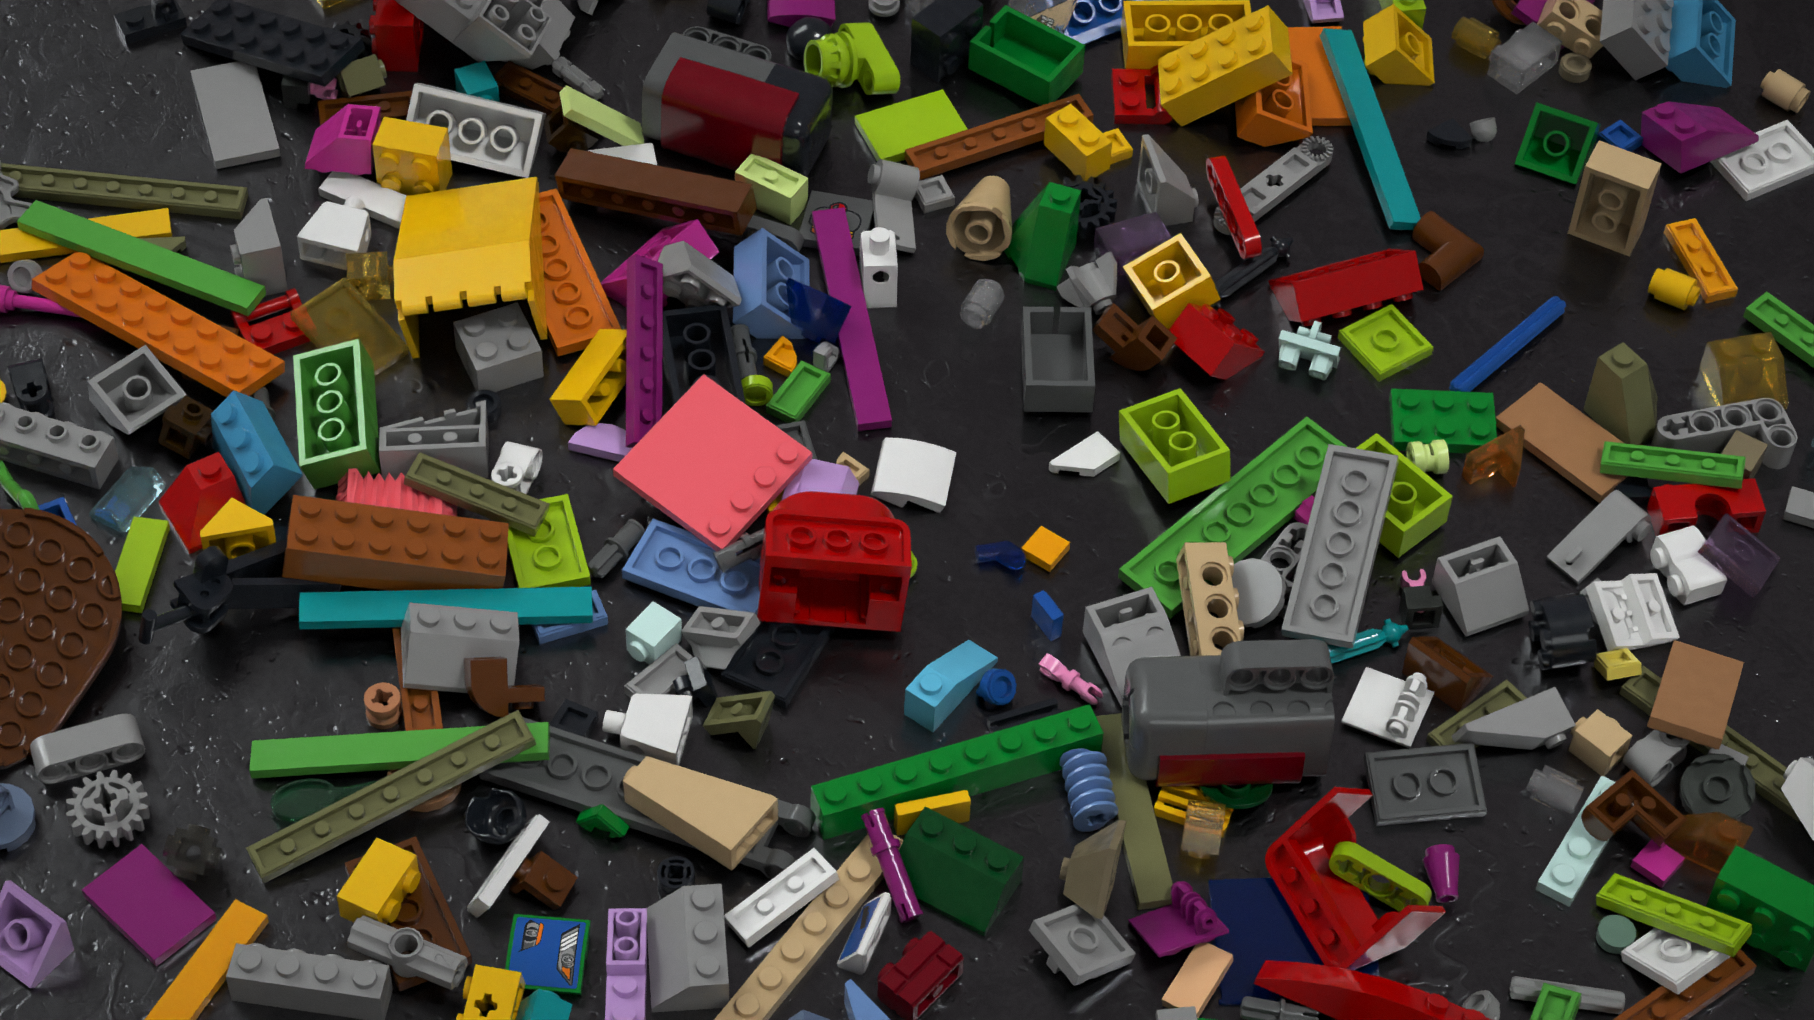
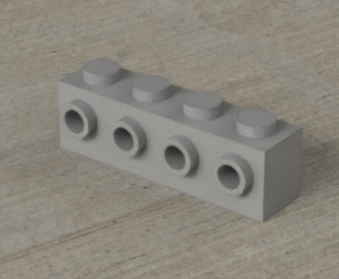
M0 403V460L101 489L119 459L113 436L103 431H93L77 426L69 421L63 422L49 418L39 412L19 409L9 403Z
M236 943L226 975L231 1001L363 1020H385L393 991L390 967L379 961L350 960L336 954H327L325 956L308 954L299 949H273L259 943H251L249 945Z

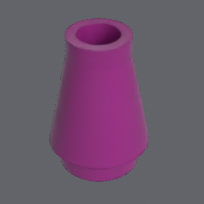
M1439 844L1425 850V857L1422 860L1438 903H1451L1459 899L1460 855L1455 852V847L1449 844Z

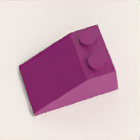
M1668 101L1642 112V146L1680 174L1759 141V136L1719 107Z

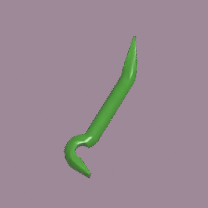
M0 460V484L5 492L23 510L24 508L40 510L33 494L19 486L12 478L3 460Z

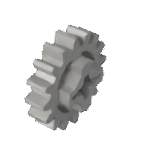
M113 770L110 777H104L103 773L98 771L96 780L91 781L89 778L84 777L83 788L73 787L71 789L74 798L66 799L68 809L66 817L69 826L72 827L74 836L82 835L86 845H89L95 839L98 842L99 848H103L106 841H112L113 845L118 847L120 844L119 838L125 837L127 840L132 841L134 839L132 831L134 829L143 831L145 829L143 819L150 818L148 794L144 792L141 781L133 783L130 773H127L121 779L118 776L117 770ZM106 804L110 806V814L106 812Z

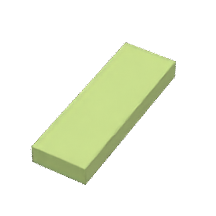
M565 86L559 92L564 117L622 146L645 144L641 123L569 86Z

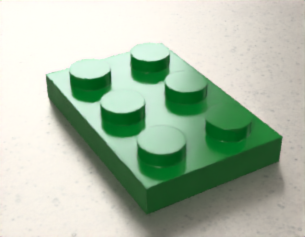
M1391 388L1389 401L1392 446L1397 450L1407 451L1409 442L1420 441L1423 444H1430L1432 440L1444 439L1449 453L1496 455L1498 441L1493 393Z

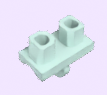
M1314 321L1311 329L1299 326L1297 334L1282 330L1279 336V367L1291 371L1296 370L1299 359H1307L1312 361L1309 375L1317 379L1326 380L1332 367L1337 368L1339 364L1341 347L1330 344L1332 335L1320 332L1322 322Z

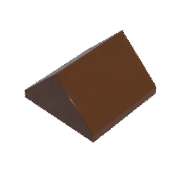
M1436 636L1412 637L1408 643L1402 673L1407 677L1415 672L1423 674L1426 677L1427 689L1433 691L1434 696L1457 712L1462 711L1494 677Z

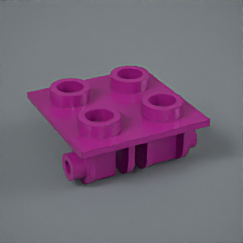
M1178 881L1172 885L1170 892L1172 904L1128 919L1129 924L1159 958L1177 954L1182 949L1199 943L1210 942L1218 936L1229 933V929L1217 917L1215 911L1208 907L1205 900L1197 892H1193L1191 885L1185 881Z

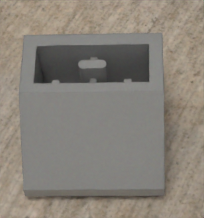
M685 241L663 247L658 262L663 264V293L665 295L678 299L686 305V308L717 304L724 306L725 303L726 308L740 305L742 299L732 274Z
M1500 536L1437 558L1432 585L1441 596V599L1465 636L1529 614L1518 562Z

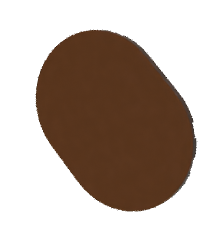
M0 508V770L7 769L31 757L30 744L33 740L42 735L59 731L111 656L121 628L122 599L119 582L103 549L89 534L74 523L58 515L33 508H24V510Z

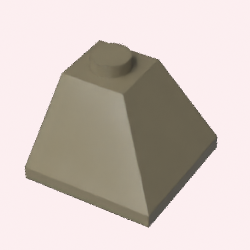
M1117 820L1075 845L1071 858L1064 857L1059 879L1066 880L1063 894L1098 919H1103L1113 891L1127 822L1124 820Z

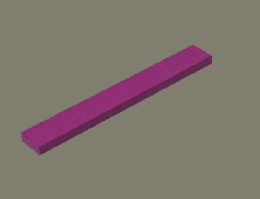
M845 207L812 211V223L857 430L865 431L892 427L891 412Z

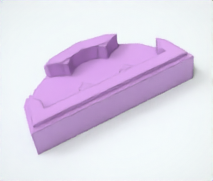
M598 423L596 426H585L574 433L568 442V450L618 462L632 449L626 447V431L613 424Z

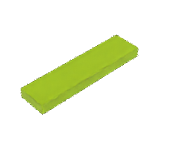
M1617 873L1612 875L1596 895L1597 906L1731 957L1736 955L1752 934V924Z

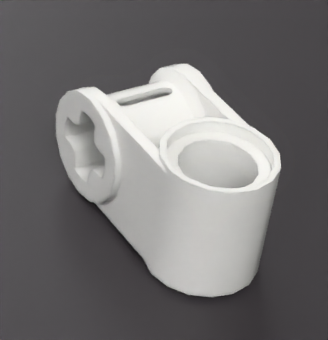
M505 442L500 457L492 470V481L527 494L533 480L539 474L543 458L542 450L514 442Z

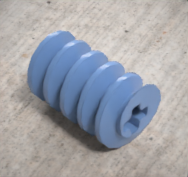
M1084 748L1064 752L1060 757V766L1062 767V777L1065 780V790L1068 793L1067 800L1070 804L1073 826L1081 832H1090L1100 829L1107 821L1113 819L1118 814V806L1114 803L1116 796L1112 791L1113 783L1109 778L1110 770L1106 766L1107 757L1104 753Z

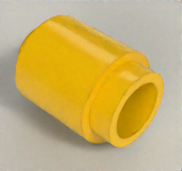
M1657 268L1650 281L1648 293L1653 294L1654 299L1685 310L1688 305L1692 307L1695 305L1701 288L1696 286L1697 279L1669 268L1665 270Z

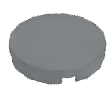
M1251 558L1234 564L1232 583L1233 588H1237L1239 592L1238 620L1243 621L1244 627H1262L1275 619L1283 608L1286 582L1276 567L1266 560Z

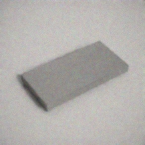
M237 61L190 71L216 169L281 156L256 66Z

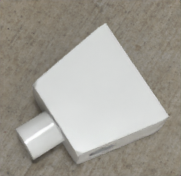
M349 196L344 205L332 202L323 203L297 236L300 259L360 274L371 238L369 213L364 210V202L358 197Z
M876 227L871 231H863L860 238L859 263L861 283L867 308L897 307L898 263L895 232L883 227ZM878 271H884V282L874 281L873 275Z
M636 693L631 696L627 713L606 710L602 730L603 732L619 734L620 745L623 750L679 766L693 718L692 696Z

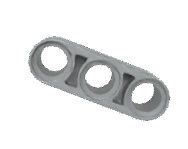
M124 713L42 735L32 741L30 751L39 781L44 784H55L136 761L145 753V746L137 719L131 714Z

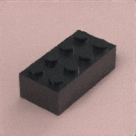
M726 303L724 306L717 304L663 311V363L671 407L703 374L745 403Z

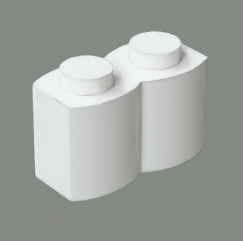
M1694 525L1656 536L1650 551L1652 564L1667 577V586L1670 593L1677 597L1683 605L1722 594L1727 582L1725 571L1718 559L1710 553L1705 538Z

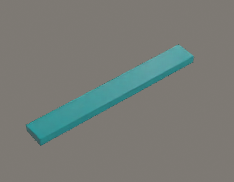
M1324 28L1320 34V39L1388 227L1394 230H1414L1421 217L1352 30Z
M592 587L300 592L299 600L300 629L402 627L409 602L518 612V625L593 623Z

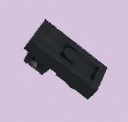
M151 0V5L140 6L114 15L115 23L126 44L187 25L186 17L177 0Z

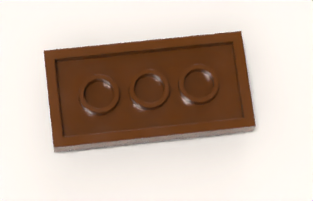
M415 836L393 844L417 855L421 878L415 891L407 893L401 902V909L395 921L392 923L388 922L387 925L396 929L414 928L420 932L423 940L467 957V966L472 964V956L417 837ZM363 856L344 863L348 878ZM404 951L401 954L406 955L414 951ZM389 965L399 991L428 981L418 976L401 977Z

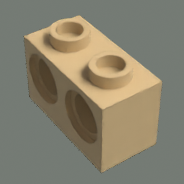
M1586 0L1546 1L1536 25L1538 30L1571 51L1587 56L1589 59L1603 47L1600 43L1602 10Z

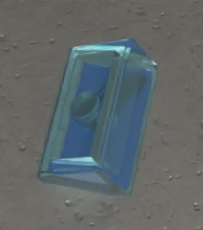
M130 466L93 507L89 516L116 531L125 533L130 529L133 517H140L164 490L165 483L153 467Z

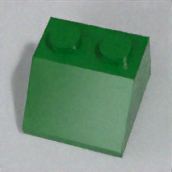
M1536 102L1514 164L1577 185L1591 155L1601 124Z

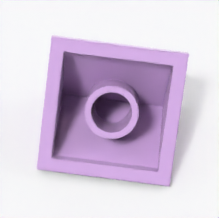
M11 880L5 881L0 892V966L29 988H35L74 951V946L64 919Z

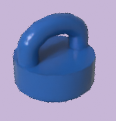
M990 669L982 676L980 685L976 689V694L979 697H983L989 704H1008L1016 693L1017 684L1015 677L1006 669Z

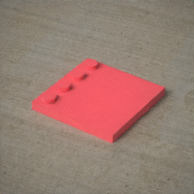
M703 374L613 468V476L713 550L719 551L735 543L812 460V452Z

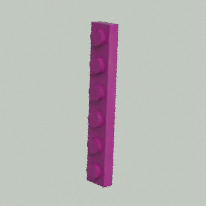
M637 254L627 259L626 447L633 448L662 418L663 264Z

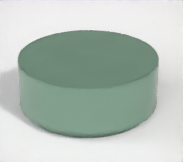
M1621 915L1604 917L1600 921L1596 932V940L1599 946L1612 954H1621V951L1631 945L1636 938L1634 924L1628 918Z

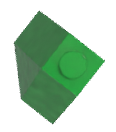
M1049 182L1013 223L1012 239L1004 252L1009 259H1013L1018 267V273L1024 282L1054 291L1057 290L1056 286L1060 283L1076 245L1081 190Z

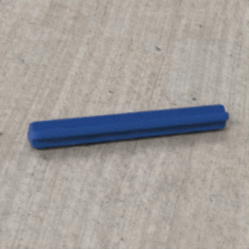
M1558 296L1551 297L1450 382L1449 390L1461 392L1473 390L1565 312V301L1561 300Z

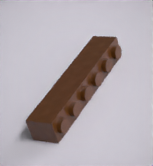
M573 148L569 150L555 174L558 191L562 199L676 223L698 219L703 228L740 236L744 233L757 209L752 184Z

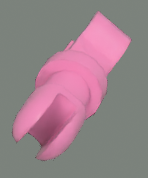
M1046 653L1038 665L1041 667L1039 671L1043 675L1061 682L1063 689L1066 691L1073 690L1091 705L1098 704L1097 699L1091 694L1098 698L1103 697L1100 688L1091 682L1087 683L1081 679L1080 673L1076 670L1069 671L1066 666L1052 655Z

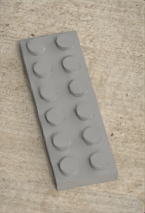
M1328 444L1281 629L1282 636L1296 639H1316L1329 645L1353 649L1399 463L1398 455Z

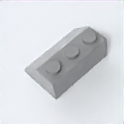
M409 602L401 627L403 688L467 693L464 680V658L498 656L507 658L508 685H514L519 650L518 612Z
M722 884L682 886L647 908L652 1013L724 1008L729 1002Z

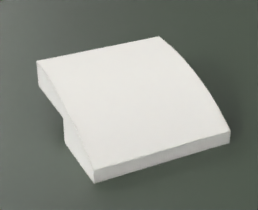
M885 437L882 442L871 495L902 508L907 501L940 513L946 505L956 452L922 441Z
M1657 573L1629 574L1622 580L1594 581L1586 587L1607 651L1628 648L1629 650L1641 649L1672 642L1680 638Z

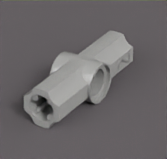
M364 915L356 919L347 940L349 949L391 965L394 972L401 977L418 976L450 990L459 986L468 964L467 957L423 940L420 932L414 928L396 929ZM404 951H414L406 955L401 954Z

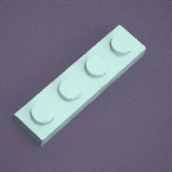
M1604 776L1600 777L1540 877L1535 890L1570 907L1609 839L1607 841L1597 840L1587 832L1582 823V812L1587 805L1615 783L1614 781Z

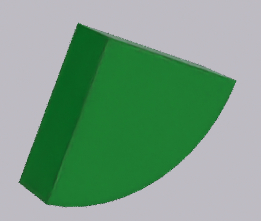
M603 804L581 811L576 820L578 825L590 832L593 831L594 827L610 832L608 837L611 838L624 837L629 828L627 823Z

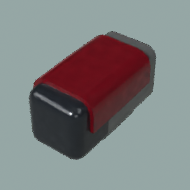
M690 27L683 34L673 32L645 78L642 90V135L660 141L661 147L732 171H736L750 154L770 159L807 177L830 136L833 89L829 81L821 76L772 62L771 51L763 45L704 27Z

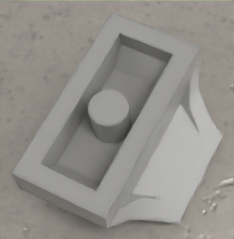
M699 606L681 630V633L691 645L694 657L698 656L706 668L725 670L735 653L759 626L760 621L753 612Z

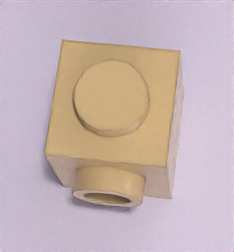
M1597 709L1589 718L1582 717L1575 723L1576 726L1570 732L1573 738L1568 751L1599 775L1605 776L1624 758L1633 735L1623 729L1615 719L1606 716Z

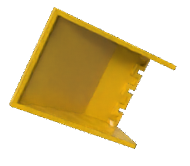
M531 177L406 196L393 260L394 299L398 309V322L412 359L420 358L418 315L428 313V305L433 304L434 312L463 308L462 300L467 299L469 307L497 303L496 295L501 294L503 302L527 299L528 297V304L540 340L547 339L538 178Z

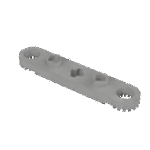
M1310 136V139L1306 138L1297 148L1291 149L1240 188L1254 222L1330 164L1333 156L1332 143L1330 144L1329 140L1326 141L1324 137L1320 139L1319 136H1316V138ZM1310 150H1320L1323 152V155L1320 154V157H1318L1316 154L1315 157L1313 153L1311 155ZM1217 207L1214 213V226L1219 232L1231 235L1226 221L1222 218L1224 216L1221 209Z

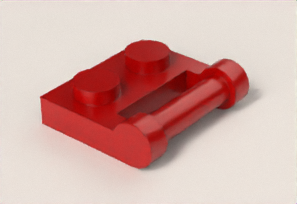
M1158 65L1153 66L1151 69H1112L1111 84L1114 124H1167L1172 120L1173 117L1161 106ZM1145 85H1154L1156 103L1154 108H1147Z
M295 288L285 291L283 296L258 304L249 316L230 310L236 329H239L241 338L273 355L318 339L317 330L301 303ZM287 308H290L291 310L290 312L256 323L251 326H249L248 322L259 319L261 317L273 314L275 312Z

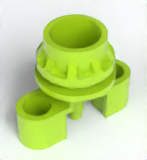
M870 22L843 23L835 34H825L819 40H810L805 47V72L823 77L829 81L832 87L848 88L853 84L854 80H858L867 95L895 94L899 90V70Z

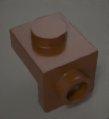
M540 851L530 859L524 858L513 874V877L516 879L509 890L517 894L525 889L555 911L561 907L578 877L543 851Z

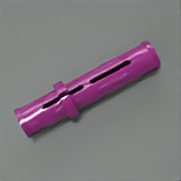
M884 808L869 811L870 815L868 813L863 814L861 819L864 821L873 845L870 848L873 857H877L897 909L900 923L912 921L915 919V916L917 918L921 917L924 913L920 908L898 850L901 844L898 838L894 839Z

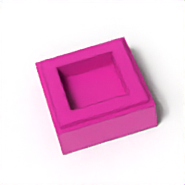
M1650 840L1633 859L1631 868L1662 888L1682 866L1685 857L1667 845L1660 848L1653 840Z

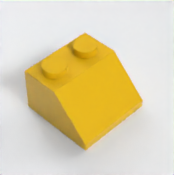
M1392 4L1363 21L1364 65L1369 74L1375 75L1384 84L1430 86L1435 83L1432 38L1399 8Z

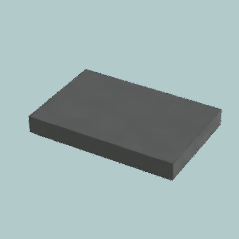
M1474 743L1367 752L1363 756L1368 787L1373 794L1371 803L1376 827L1483 817L1487 813Z

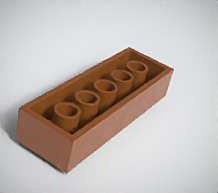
M293 495L282 577L387 591L503 588L506 577L509 523Z

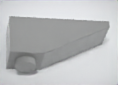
M1553 687L1466 723L1451 737L1455 743L1463 744L1474 743V745L1533 750L1546 745L1547 749H1551L1567 740L1565 734L1574 728L1576 724L1556 687Z

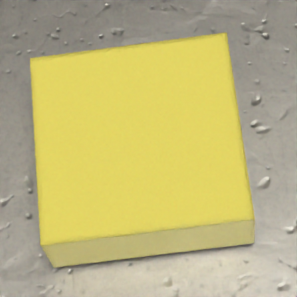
M1628 648L1596 654L1594 667L1607 681L1642 675L1641 662Z

